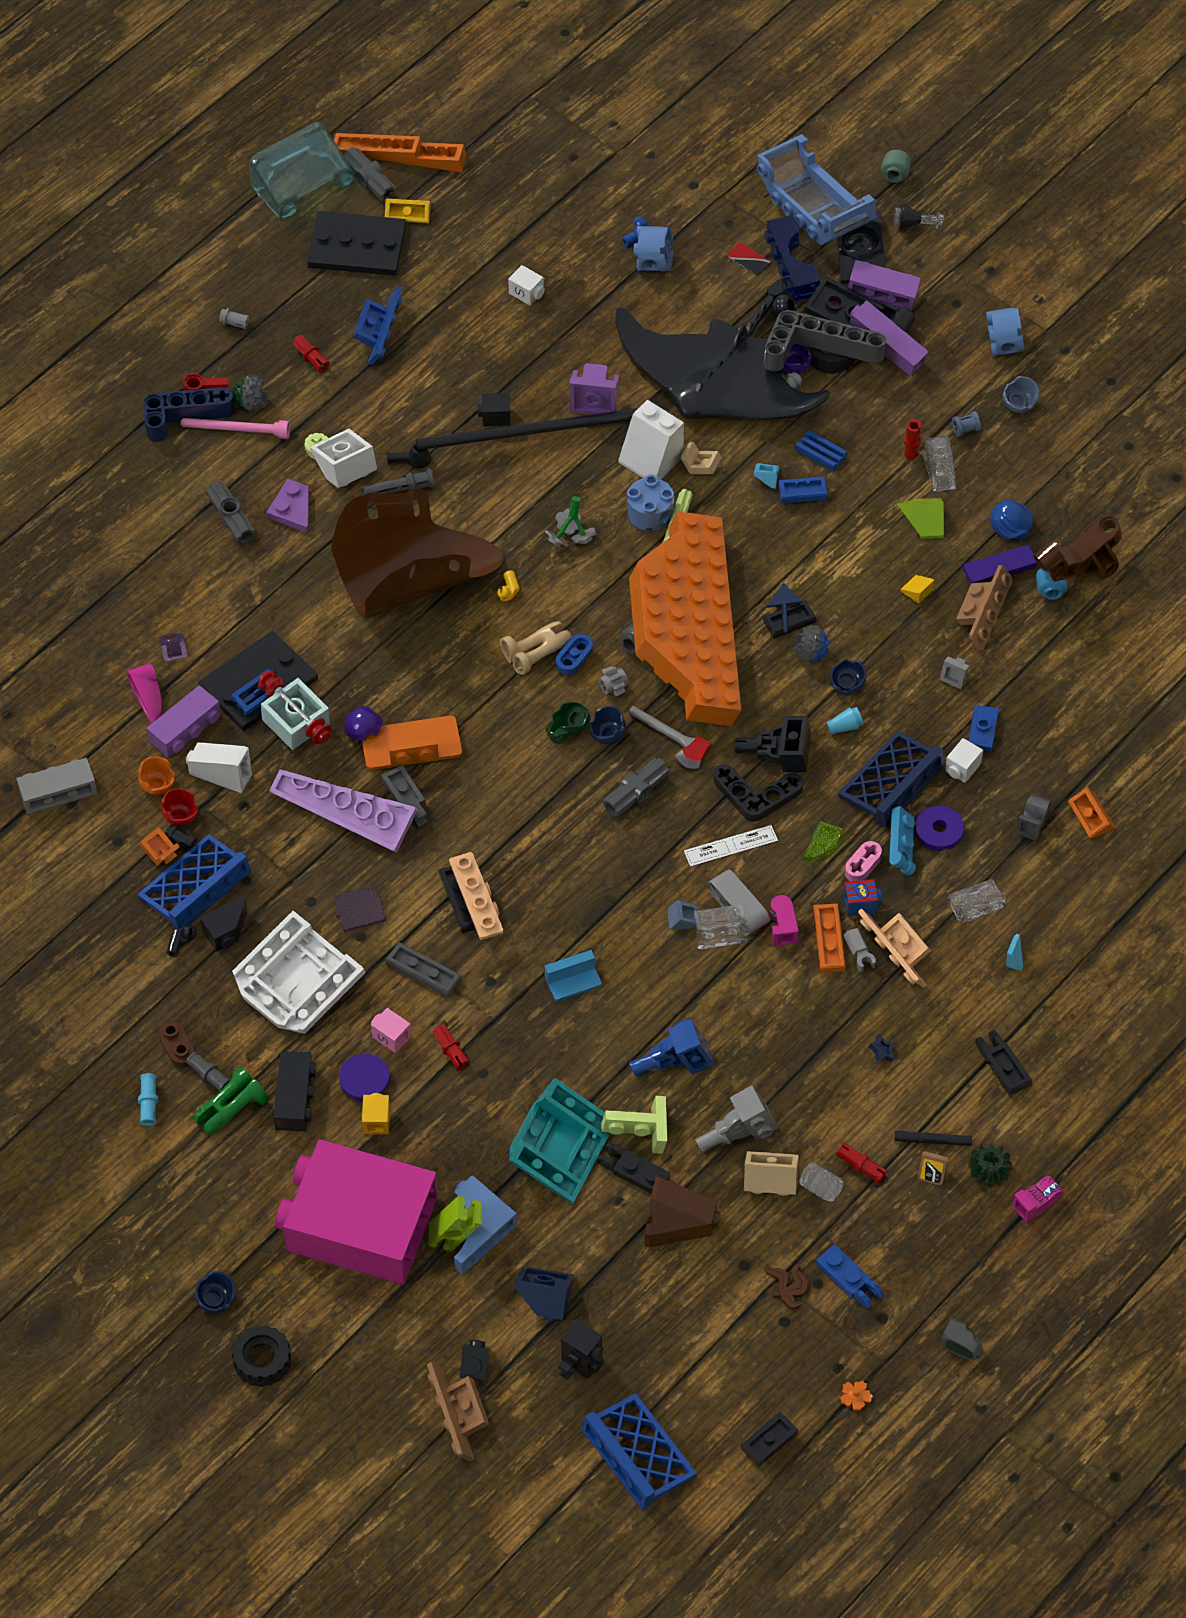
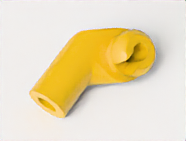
M507 571L503 575L506 586H502V590L498 589L497 592L502 601L512 600L520 590L514 571Z

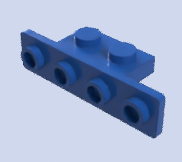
M397 286L392 292L386 307L370 299L364 302L353 338L373 347L368 360V364L371 366L377 359L381 360L386 348L383 345L391 335L389 327L392 326L397 316L394 311L402 301V296H400L402 287Z

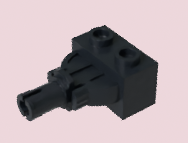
M784 716L782 726L775 727L769 732H760L756 738H735V753H757L758 759H767L773 764L781 765L782 772H807L811 739L808 716Z

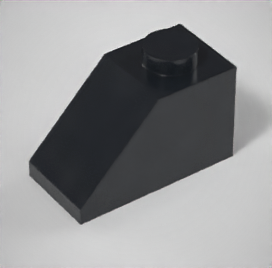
M244 895L200 917L202 931L216 952L223 948L231 947L239 939L247 914L246 898Z

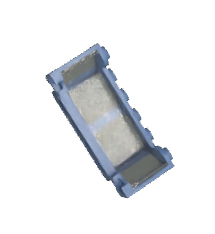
M801 134L757 155V171L774 205H778L786 216L791 217L799 228H803L809 237L815 239L820 245L877 218L875 199L869 194L859 200L852 196L816 163L814 152L808 153L806 151L805 144L808 143V139Z

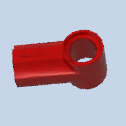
M193 373L187 375L183 380L184 391L211 388L228 389V377L202 378L201 375Z

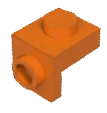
M159 827L139 842V845L156 866L160 865L163 861L167 865L178 856L175 852L180 846L177 843L173 845Z

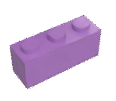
M855 260L848 288L877 303L885 305L887 301L898 308L902 307L912 311L921 278Z
M199 685L146 728L148 741L167 758L174 753H178L192 738L198 737L202 730L219 719L221 716L219 701Z

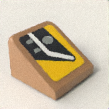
M923 1152L918 1180L939 1186L942 1185L947 1171L948 1158Z

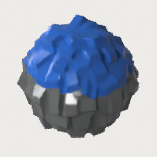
M810 625L803 627V633H796L792 646L796 656L802 659L803 662H817L827 656L830 650L828 648L830 640L826 632L819 625Z

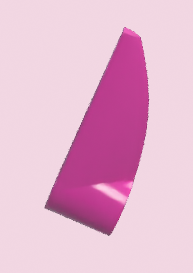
M151 663L128 670L127 676L147 719L152 724L161 717L162 700L156 673Z

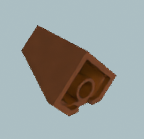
M656 1177L649 1205L648 1222L650 1223L646 1224L645 1246L654 1247L711 1236L713 1226L718 1227L721 1212L716 1211L717 1201L663 1178Z

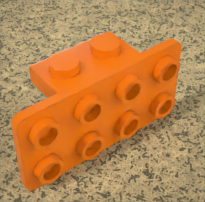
M452 715L383 725L377 735L368 734L366 741H362L368 770L458 758L462 755L456 718Z

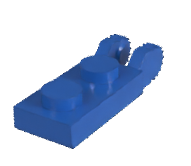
M835 1244L816 1259V1266L851 1299L854 1298L861 1304L862 1307L868 1309L872 1306L871 1300L862 1291L864 1288L877 1299L884 1296L883 1290L877 1283L871 1280Z

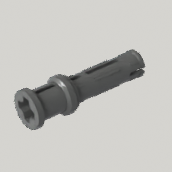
M428 468L425 472L415 474L409 472L403 478L366 486L363 485L364 494H395L410 491L413 488L423 489L430 487L434 489L435 485L431 468Z

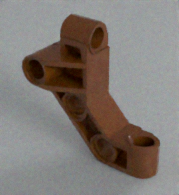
M1105 516L1084 530V533L1074 539L1069 546L1057 548V543L1051 540L1035 553L1033 557L1037 565L1054 582L1093 572H1098L1104 579L1109 578L1119 567L1118 559L1112 548L1122 538L1120 524L1114 516ZM1109 528H1115L1112 532H1105Z

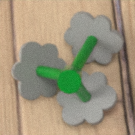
M577 496L572 497L570 509H566L564 513L559 512L556 514L555 519L558 522L557 528L559 529L557 535L545 530V533L550 536L548 540L553 546L560 547L562 544L568 547L569 544L561 538L563 533L572 535L575 530H579V533L571 539L574 543L580 544L590 542L593 539L592 536L596 534L595 528L584 530L580 522L581 516L578 513L581 498Z

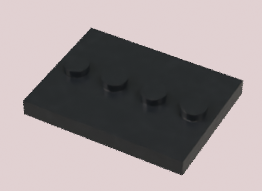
M318 211L307 261L308 268L396 276L406 228V219Z
M272 630L198 681V685L219 701L220 709L242 731H245L262 719L261 706L245 716L243 710L237 707V703L231 700V694L267 669L276 671L277 678L281 677L284 679V687L297 678L308 687L318 680V674ZM256 686L251 691L242 696L241 700H243L251 693H253L256 689H258V686Z

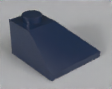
M523 1266L515 1280L514 1287L537 1316H542L547 1321L555 1322L563 1320L567 1312L574 1274Z

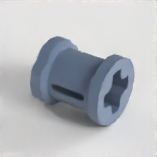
M976 411L971 412L967 416L960 418L955 416L952 418L953 430L957 437H961L966 432L981 430V423Z

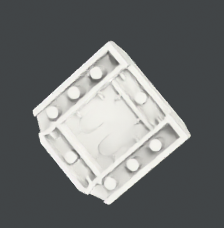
M292 911L233 970V974L245 1001L278 1028L305 1034L365 974V970L347 954L343 955L316 933L307 921Z

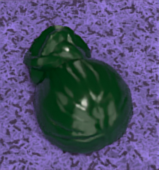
M578 702L563 703L552 714V721L546 727L547 736L555 744H561L569 735H576L584 731L591 719L589 709Z

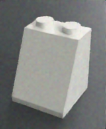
M647 400L632 415L619 457V463L642 478L652 474L657 476L658 479H662L681 460L684 449V422Z

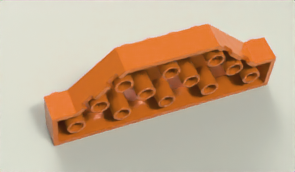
M678 511L669 526L670 538L639 560L629 577L635 654L642 662L646 660L654 668L653 672L666 684H672L679 691L678 695L685 701L687 721L732 726L741 712L722 518Z

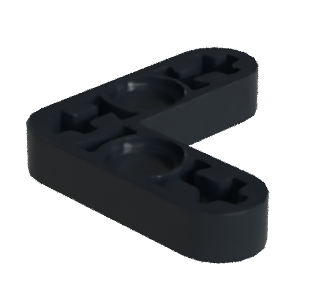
M719 765L713 772L715 786L740 814L751 822L763 819L798 797L803 791V779L796 773L786 774L755 793L730 765ZM720 775H728V780L725 777L720 778ZM788 783H790V784H792V785L797 784V787H794V786H789V787H788ZM736 789H741L745 791V795L736 797L732 792ZM774 793L780 798L777 801H769L766 796ZM750 807H752L753 809L758 808V811H757V812H756L755 810L749 811V808H750Z

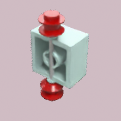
M276 671L263 673L259 678L258 688L265 690V695L270 698L261 703L262 720L292 750L313 737L312 742L314 744L327 742L331 737L332 727L329 725V708L299 678L283 688L284 679L281 677L277 678Z

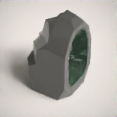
M952 1318L943 1333L941 1345L962 1358L969 1360L979 1359L983 1354L982 1341L975 1336L973 1330L968 1328L966 1323Z

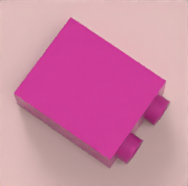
M319 1139L312 1157L301 1155L297 1161L293 1175V1184L300 1187L294 1201L284 1198L277 1211L275 1228L284 1230L286 1250L405 1285L438 1199L436 1172Z

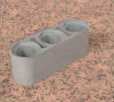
M728 869L708 881V889L712 896L745 934L750 935L770 922L765 908L731 870Z

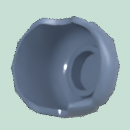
M1018 376L1006 385L1002 399L1005 406L1014 413H1026L1037 403L1040 390L1037 383L1031 378Z

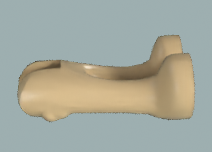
M556 621L542 627L529 637L518 642L511 636H505L500 639V647L509 663L513 662L515 671L520 675H524L530 671L533 664L545 656L564 648L572 636L568 630H564V625L560 621ZM537 645H541V646H539L538 648H536V649H534V650L528 652L529 650L533 649V648L536 647Z

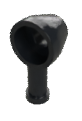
M416 443L411 446L409 452H387L388 464H391V462H408L414 468H424L431 460L429 450L417 451Z

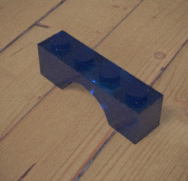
M793 215L767 221V230L764 231V238L766 243L771 245L773 260L778 262L780 277L784 276L787 293H791L794 301L811 298L820 284V278L814 264L802 263L790 254L792 250L799 246V229Z

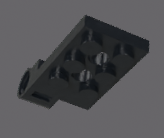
M827 276L823 278L803 311L814 317L849 325L851 316L848 312H851L857 305L861 306L867 300L906 333H908L915 322V316L910 310L902 307L898 308L887 301L883 306ZM835 301L840 306L833 307L829 304V302Z

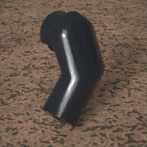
M193 925L183 926L172 932L166 951L167 955L177 957L180 947L194 939L197 930Z

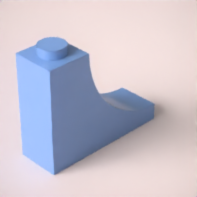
M473 1175L468 1180L461 1181L454 1191V1198L457 1196L465 1197V1209L471 1206L473 1200L482 1201V1225L467 1237L463 1247L454 1257L455 1270L461 1275H464L517 1226V1213Z

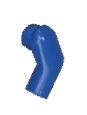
M636 217L633 221V225L636 226L634 231L622 237V243L625 247L638 242L637 227L648 226V221L644 217Z

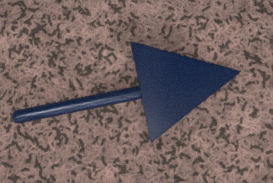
M783 583L768 603L767 608L782 606L783 632L787 633V605L802 603V601Z

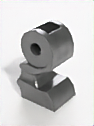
M1032 794L1028 798L1024 814H1021L1018 819L1016 834L1037 841L1040 829L1047 818L1051 800Z

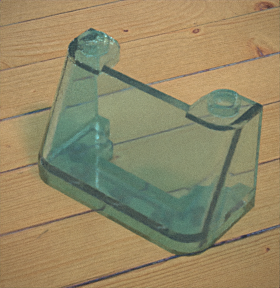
M320 122L313 123L256 153L249 162L252 189L280 220L296 212L298 198L331 180L338 187L347 186L354 181L353 170L327 128Z

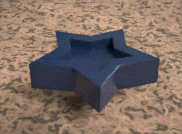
M880 1034L876 1036L875 1043L868 1046L875 1053L877 1062L882 1059L892 1062L895 1059L892 1053L894 1043L885 1041Z

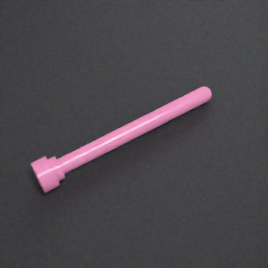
M183 418L180 421V425L186 428L272 433L274 436H278L279 439H289L290 421L279 420V422L274 424Z

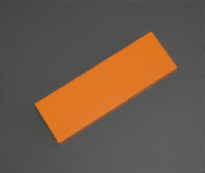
M838 904L813 905L820 973L845 972Z

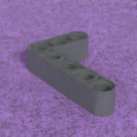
M786 310L778 315L765 345L764 366L770 371L781 370L794 343L871 363H879L885 357L886 337L879 332Z

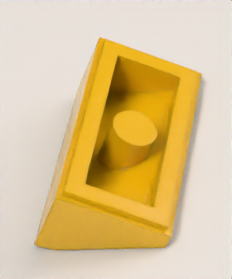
M386 199L385 217L406 219V222L429 224L430 201Z

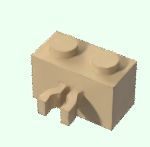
M747 1151L744 1191L755 1194L777 1193L782 1196L796 1195L799 1155Z

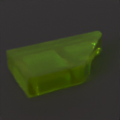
M820 821L805 853L804 861L809 862L833 853L841 838L843 828Z

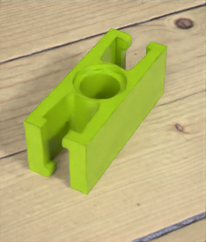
M457 1196L429 1222L428 1246L435 1248L438 1242L445 1239L443 1249L452 1252L482 1225V1201L473 1200L471 1206L465 1209V1197Z

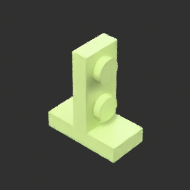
M655 1096L651 1113L606 1110L601 1122L602 1132H610L614 1135L622 1133L635 1134L637 1136L652 1135L653 1153L663 1154L667 1143L666 1096Z

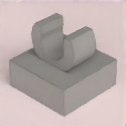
M948 656L944 661L939 680L961 689L965 685L969 665L966 664L967 661L960 657H957L955 660Z

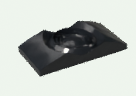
M876 211L877 218L837 237L841 284H849L855 260L885 268L880 211ZM849 219L836 226V233L854 225V223Z

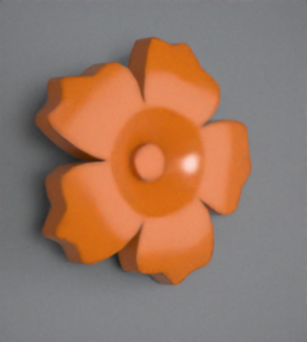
M862 1380L855 1382L854 1386L850 1382L843 1384V1396L840 1397L841 1404L846 1407H851L852 1405L854 1411H861L865 1407V1403H871L873 1395L870 1394L869 1390H866L867 1383H864Z

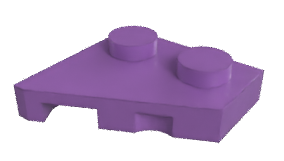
M287 479L267 510V518L307 533L309 530L308 486Z

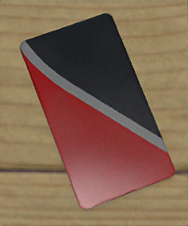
M738 243L727 254L729 258L756 275L770 264L769 260L742 243Z

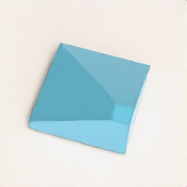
M757 463L754 476L769 487L776 489L779 466Z
M1016 934L1007 952L1006 967L1022 972L1023 959L1020 935Z

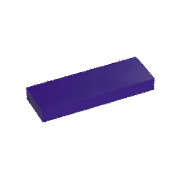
M1025 545L963 564V571L970 584L985 583L993 580L999 565H1004L1009 574L1013 575L1035 568L1037 563L1029 545Z

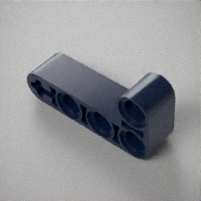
M211 388L147 395L143 401L146 435L149 440L159 442L167 436V423L180 422L183 418L208 420L230 417L235 410L232 391L227 388Z

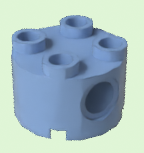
M638 226L637 239L639 240L638 243H634L633 249L634 257H638L637 271H670L673 261V250H671L673 234L671 228L664 226Z
M1018 307L986 312L993 357L1023 352L1024 342Z
M652 474L634 482L627 491L628 519L632 525L640 530L646 531V528H652V531H657L669 524L674 510V492L669 484Z

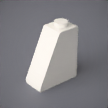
M198 742L194 750L189 751L186 758L189 775L239 793L243 792L252 776L249 748L245 746Z

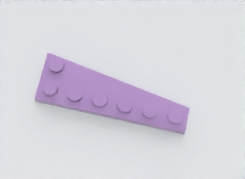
M281 769L269 790L277 796L396 853L418 811L417 808L410 805L361 793Z

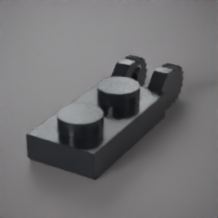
M995 1030L988 1033L989 1039L994 1045L992 1049H990L983 1037L975 1039L977 1048L1009 1096L1032 1085V1079L1008 1044L1001 1039Z
M607 1142L604 1148L608 1153L618 1158L619 1161L616 1163L612 1158L604 1154H599L596 1159L598 1164L612 1171L614 1175L651 1194L656 1177L665 1180L670 1178V1172L628 1150L624 1151L621 1146L612 1142Z

